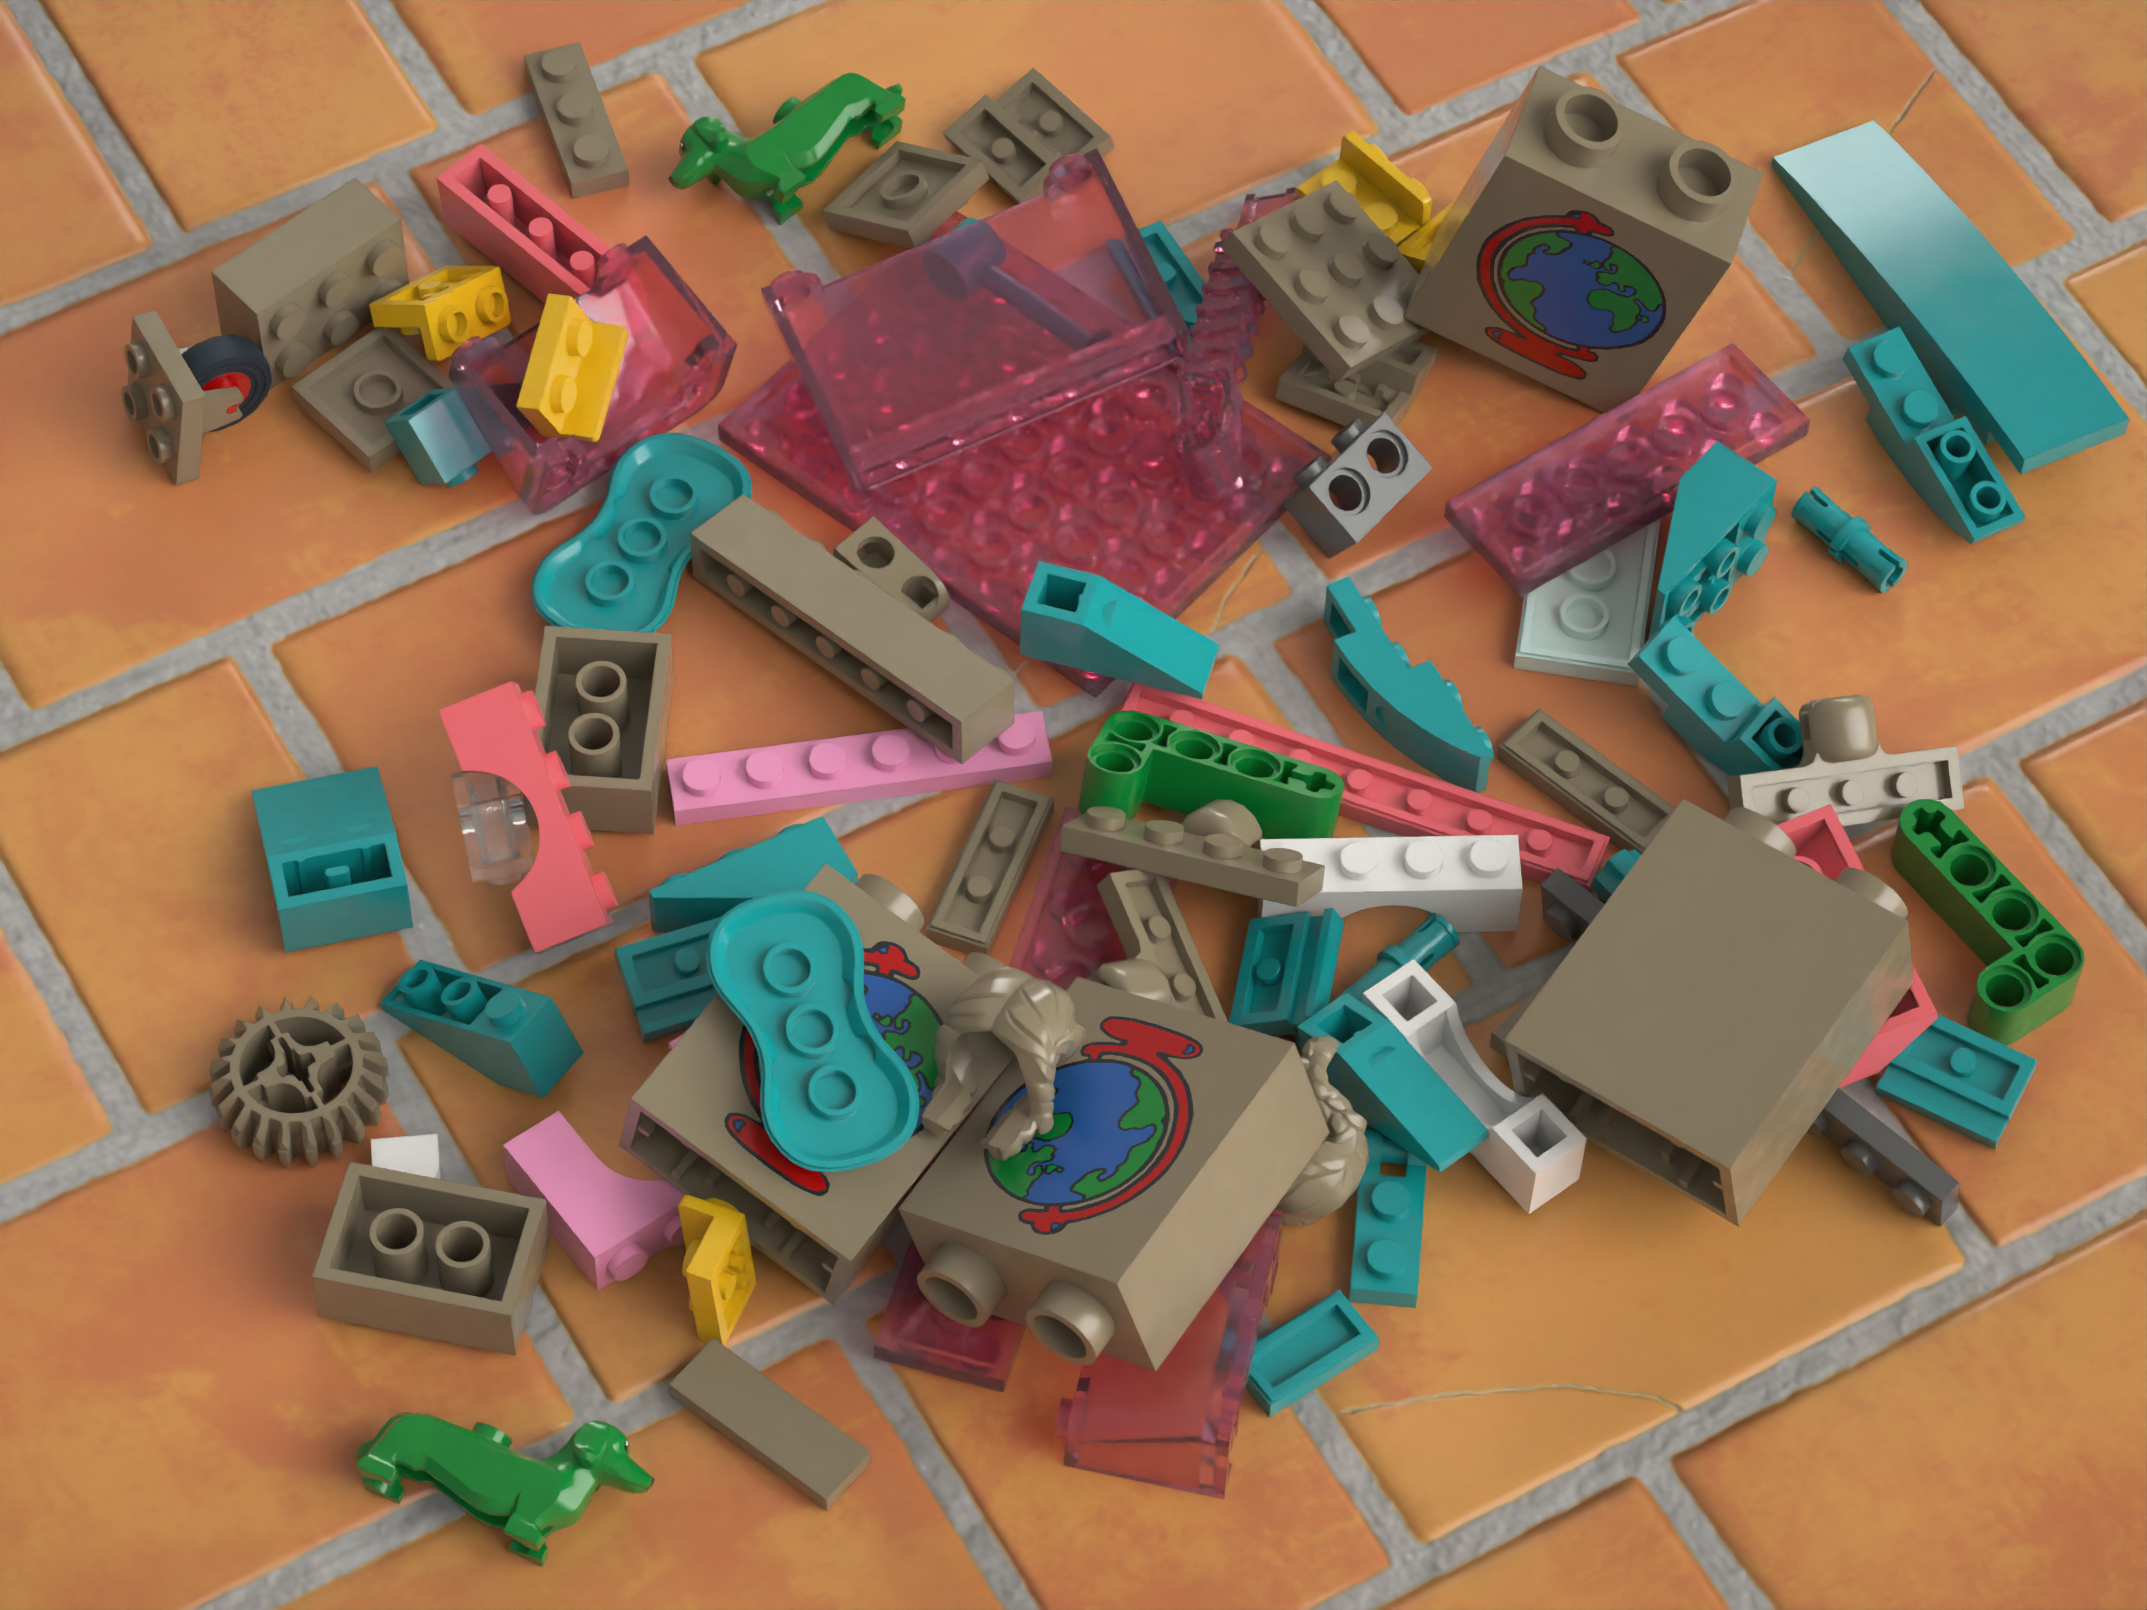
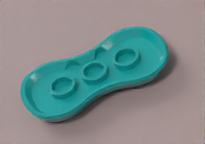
M660 433L637 441L627 448L614 464L604 502L593 520L578 534L553 549L539 563L531 583V598L535 609L546 621L556 627L654 633L665 623L675 603L681 573L692 557L690 533L744 494L751 498L752 480L747 468L740 460L723 448L690 435Z
M803 890L766 894L745 901L727 911L716 921L709 933L706 947V964L713 986L724 1002L746 1026L757 1049L761 1065L760 1109L765 1130L771 1141L794 1164L807 1170L820 1172H840L873 1164L898 1151L909 1141L917 1126L919 1094L915 1080L906 1064L883 1039L870 1017L864 997L863 944L860 933L852 919L832 899L817 892Z

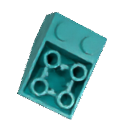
M1718 441L1679 480L1649 639L1663 623L1673 616L1693 633L1695 623L1706 612L1710 615L1718 612L1728 599L1732 585L1743 574L1751 577L1756 573L1768 554L1769 546L1765 544L1767 530L1776 516V509L1772 507L1777 479Z
M378 766L251 790L285 953L413 927L407 880Z

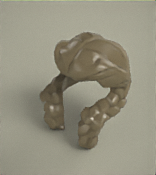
M1013 967L997 968L984 974L969 988L964 989L951 1005L943 1025L939 1026L935 1032L934 1040L936 1043L933 1045L938 1071L935 1079L936 1088L932 1093L931 1102L926 1106L922 1114L924 1128L937 1136H944L952 1127L960 1124L963 1115L969 1109L971 1097L978 1090L979 1079L973 1074L972 1057L969 1049L966 1047L969 1032H978L979 1034L994 1033L1016 1054L1027 1092L1013 1104L1010 1110L1000 1117L997 1124L980 1141L981 1146L988 1149L995 1160L1004 1161L1010 1156L1018 1154L1023 1144H1028L1033 1138L1036 1130L1039 1134H1046L1052 1129L1054 1124L1052 1116L1054 1102L1052 1100L1055 1098L1053 1082L1056 1074V1064L1059 1061L1072 1057L1082 1047L1086 1037V1030L1076 1022L1074 1004L1064 989L1050 981L1034 978L1026 972Z
M1328 1035L1323 1038L1319 1036L1310 1038L1303 1046V1056L1300 1058L1329 1129L1328 1141H1323L1269 1216L1278 1223L1283 1222L1286 1226L1302 1228L1304 1224L1310 1226L1323 1218V1216L1329 1215L1344 1205L1359 1186L1369 1162L1367 1137L1364 1135L1367 1121L1353 1111L1349 1100L1340 1094L1339 1090L1332 1086L1328 1080L1327 1066L1339 1046V1042Z

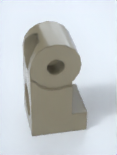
M874 516L834 548L833 556L851 569L860 570L865 573L873 584L898 601L902 600L909 603L917 611L918 615L930 623L950 606V597L947 589L937 575Z

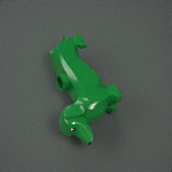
M843 74L827 83L802 102L797 97L788 99L775 113L773 118L774 125L761 135L750 138L742 137L729 131L724 123L717 118L711 116L702 117L690 125L682 135L679 146V154L682 159L668 180L677 189L689 188L706 177L714 184H718L723 180L736 194L744 198L773 203V217L779 225H782L803 207V201L795 194L798 188L807 186L819 178L848 138L856 137L862 132L869 130L871 132L870 143L879 149L901 132L903 120L898 115L905 109L906 99L901 95L903 89L900 84L884 89L859 74Z
M405 1412L391 1417L373 1440L358 1447L355 1457L359 1460L356 1467L358 1473L364 1476L362 1483L366 1490L400 1504L406 1493L401 1484L403 1478L411 1479L419 1484L431 1483L477 1521L492 1528L504 1529L503 1533L513 1538L509 1547L511 1553L542 1567L549 1554L545 1539L551 1533L575 1524L582 1517L594 1492L598 1491L602 1485L611 1486L624 1492L641 1494L647 1492L655 1480L629 1457L630 1445L624 1433L609 1423L596 1420L582 1425L556 1454L548 1458L536 1459L510 1449L509 1447L512 1443L510 1437L489 1424L476 1422L470 1431L433 1415Z

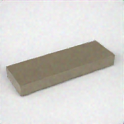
M1540 708L1498 746V760L1597 833L1609 836L1610 843L1620 850L1624 848L1627 851L1636 849L1642 855L1676 809Z
M994 780L926 928V937L937 945L965 954L971 952L990 954L1053 814V797L1003 781Z
M714 1338L669 1384V1393L672 1398L826 1511L871 1463L870 1451Z

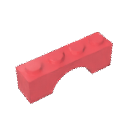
M510 681L438 710L462 771L489 773L503 777L523 792L535 811L539 825L537 856L526 877L511 891L534 953L546 952L613 925L609 910L618 907L614 891L604 871L597 874L593 873L585 850L594 847L593 839L581 811L569 813L561 790L569 787L570 782L557 751L554 750L546 754L537 729L545 727L546 722L534 692L530 690L522 693L519 684Z

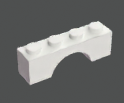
M1518 835L1260 839L1259 850L1265 851L1271 848L1292 849L1300 852L1303 855L1304 861L1325 865L1323 890L1298 907L1257 898L1259 918L1308 911L1311 917L1324 914V909L1334 908L1339 916L1343 918L1366 908L1400 905L1423 909L1436 913L1437 916L1441 915L1450 922L1456 932L1517 930L1523 891Z
M1414 959L1363 993L1362 1003L1388 1019L1488 1129L1489 1138L1469 1152L1528 1214L1579 1180L1587 1138L1543 1093L1533 1098L1522 1096L1508 1088L1489 1070L1466 1035L1456 1002Z

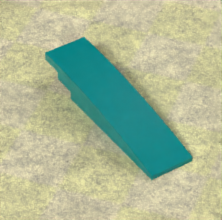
M1875 120L1773 157V168L1889 331L1900 326L1951 414L1954 416L1962 413L1966 416L1985 445L1997 441L2020 475L2126 433L2129 417L2046 309L1957 205Z

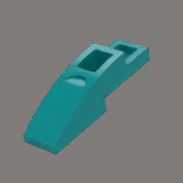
M1900 326L1849 347L1842 359L1872 408L1866 418L1867 423L1889 457L1932 511L1971 545L2023 523L2026 516L1967 417L1954 419Z
M1349 577L1327 585L1323 623L1334 638L1330 677L1347 701L1385 740L1421 767L1456 786L1477 793L1485 790L1489 764L1494 757L1492 744L1481 726L1474 727L1463 711L1462 699L1455 684L1450 679L1443 680L1431 660L1413 667L1410 666L1408 656L1403 647L1398 642L1391 643L1382 629L1381 618L1372 599L1368 596L1362 597Z
M1675 616L1663 623L1628 662L1627 665L1669 705L1661 717L1687 742L1728 775L1735 776L1793 768L1800 764L1803 756L1800 722L1775 697L1762 704Z

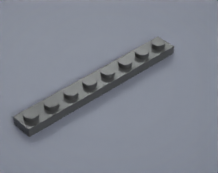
M1559 868L1541 884L1543 918L1547 925L1558 936L1567 941H1571L1573 938L1579 940L1605 904ZM1839 1088L1836 1090L1807 1133L1815 1137H1819L1821 1134L1825 1135L1841 1148L1842 1157L1855 1171L1865 1177H1870L1874 1174L1892 1188L1891 1192L1894 1199L1908 1213L1918 1218L1926 1215L1941 1227L1958 1209L1960 1183Z

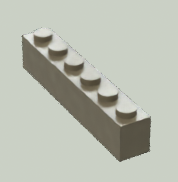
M743 494L690 533L693 577L960 764H964L1015 723L1014 680L1009 677L1002 667L995 663H988L966 648L954 634L943 632L918 615L917 611L909 603L902 600L898 601L873 584L865 573L860 570L851 569L831 555L820 542L806 538L787 525L775 511L764 509Z

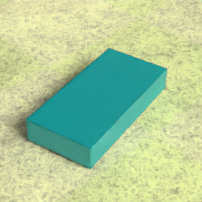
M1337 1290L1230 1356L1229 1368L1268 1417H1271L1378 1350L1379 1337L1343 1293Z

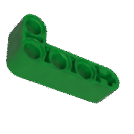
M1132 710L1113 713L1106 720L1088 750L1078 810L1082 815L1091 807H1114L1126 813L1125 818L1132 820L1143 801L1188 815L1214 800H1232L1245 806L1255 816L1262 830V838H1334L1345 784L1339 775L1321 766L1143 712Z
M1918 799L1910 802L1902 810L1891 850L1892 864L1897 872L1987 966L1979 974L1967 1015L1969 1029L2001 1044H2012L2063 1012L2071 1004L2085 960L2083 949L2078 941L1949 807L1933 799ZM1959 882H1964V883L1970 884V885H1972V886H1967V885L1961 884V883H1959ZM2001 926H2006V927L2012 928V929H2014V930H2008V929L2002 928ZM2044 971H2050V972H2053V973H2055V974H2057V975H2051V974L2045 973ZM1994 1002H2000L2006 1004L2009 1007H2002L1996 1005Z

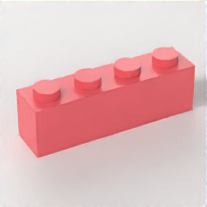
M482 144L474 148L437 178L445 223L543 303H546L548 293L571 296L591 321L622 325L628 332V338L652 320L646 276Z

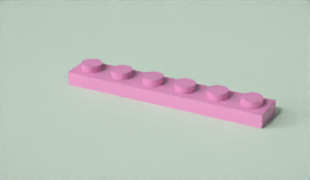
M1042 711L1014 714L1015 723L964 764H960L910 728L666 759L675 826L991 785L995 779L1003 782H1014L1052 777L1053 761Z

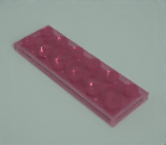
M1732 342L1446 501L1444 517L1521 598L1673 512L1680 478L1716 441L1753 465H1756L1807 436L1810 419Z

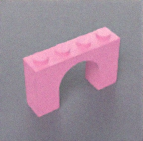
M683 1035L668 1043L669 1052ZM559 1111L503 1145L507 1179L520 1195L546 1199L550 1233L597 1291L614 1280L624 1281L631 1278L645 1266L649 1258L668 1246H679L685 1243L678 1211V1205L685 1194L664 1179L654 1181L637 1180L625 1177L609 1169L595 1156Z

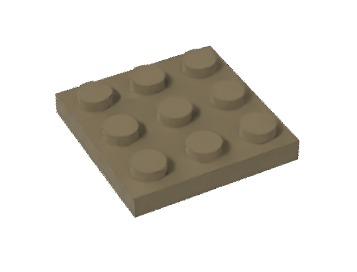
M1337 180L1232 232L1221 246V249L1338 382L1432 332L1403 317L1420 274L1399 252L1394 241L1385 236L1363 211L1357 199L1347 192Z

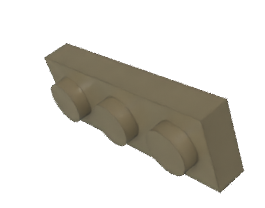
M580 42L524 55L525 73L572 199L629 186L627 165Z

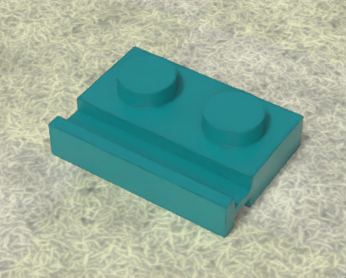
M1326 908L1323 915L1312 917L1308 911L1250 919L1229 1023L1273 1037L1298 1034V1025L1329 1004L1344 927L1343 919L1334 908Z
M719 918L615 948L614 958L634 1016L636 1015L643 1042L689 1029L718 994L708 974L706 947L709 933Z
M1937 1014V1019L1889 1063L1883 1077L1880 1078L1876 1086V1094L1996 1150L2000 1138L2037 1068L2038 1060Z

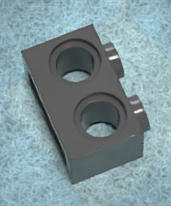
M1385 412L1366 424H1363L1359 418H1356L1340 430L1330 441L1336 450L1326 460L1321 455H1318L1300 469L1292 478L1298 487L1282 502L1283 506L1329 559L1358 543L1433 468ZM1367 454L1374 459L1377 471L1370 465ZM1329 490L1337 497L1340 509L1332 503Z

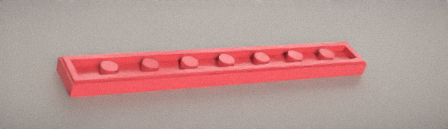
M1132 682L1119 711L1132 710L1143 712L1329 769L1339 775L1345 784L1339 815L1403 837L1518 835L1522 877L1543 883L1559 868L1587 891L1591 892L1594 876L1599 873L1608 851L1609 836L1190 696Z

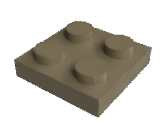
M896 141L823 210L830 230L915 250L921 244L927 242L932 237L933 232L956 210L966 205L970 197L989 180L983 161L980 159Z
M392 327L375 328L291 386L293 401L370 472H373L401 452L384 421L431 389L458 387Z

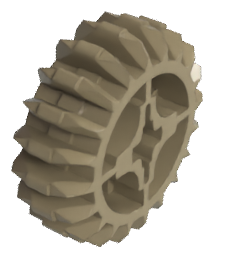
M312 996L303 1009H293V1005L284 997L279 1012L270 1014L259 1005L255 1013L256 1023L251 1024L237 1019L233 1029L235 1038H220V1045L218 1047L219 1058L211 1060L212 1065L209 1070L212 1082L211 1088H209L211 1105L216 1108L219 1126L223 1128L224 1132H231L233 1142L238 1146L239 1151L253 1146L254 1155L261 1163L276 1152L279 1155L280 1163L286 1169L292 1163L295 1156L305 1155L307 1162L314 1168L319 1158L318 1153L328 1150L340 1160L344 1152V1140L362 1145L363 1139L366 1136L364 1126H378V1121L381 1117L380 1105L387 1104L386 1100L389 1096L386 1079L389 1076L387 1059L383 1057L380 1041L375 1036V1032H366L365 1023L361 1020L359 1014L345 1019L344 1010L339 1006L338 1002L334 1003L324 1012H321L318 1002ZM274 1060L268 1068L258 1073L266 1064ZM257 1074L258 1080L251 1083V1081ZM348 1081L345 1088L341 1091L340 1084ZM341 1091V1093L336 1098H334L332 1101L325 1105V1102L330 1096H332L336 1092Z

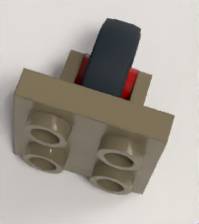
M156 311L132 316L131 343L126 344L124 349L125 360L129 369L128 384L123 386L121 391L125 411L132 421L138 420L146 433L148 449L153 460L157 464L163 463L176 485L199 479L202 435L207 432L220 431L237 424L258 408L267 397L272 383L268 361L262 351L248 338L233 334L215 336L192 347L177 348Z

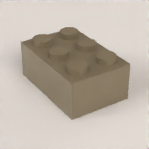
M353 178L211 271L221 335L233 334L246 337L262 351L271 371L272 383L269 390L287 378L299 375L311 362L335 346L347 343L356 332L373 321L369 307L370 303L409 284L401 218L357 178Z
M545 626L535 696L542 710L546 726L537 729L546 754L556 750L567 773L570 786L562 789L561 792L569 813L572 814L580 810L589 830L654 834L674 682L671 634ZM523 794L526 825L539 827L535 811L527 797Z
M349 1162L312 1275L319 1317L516 1355L550 1243L546 1199Z

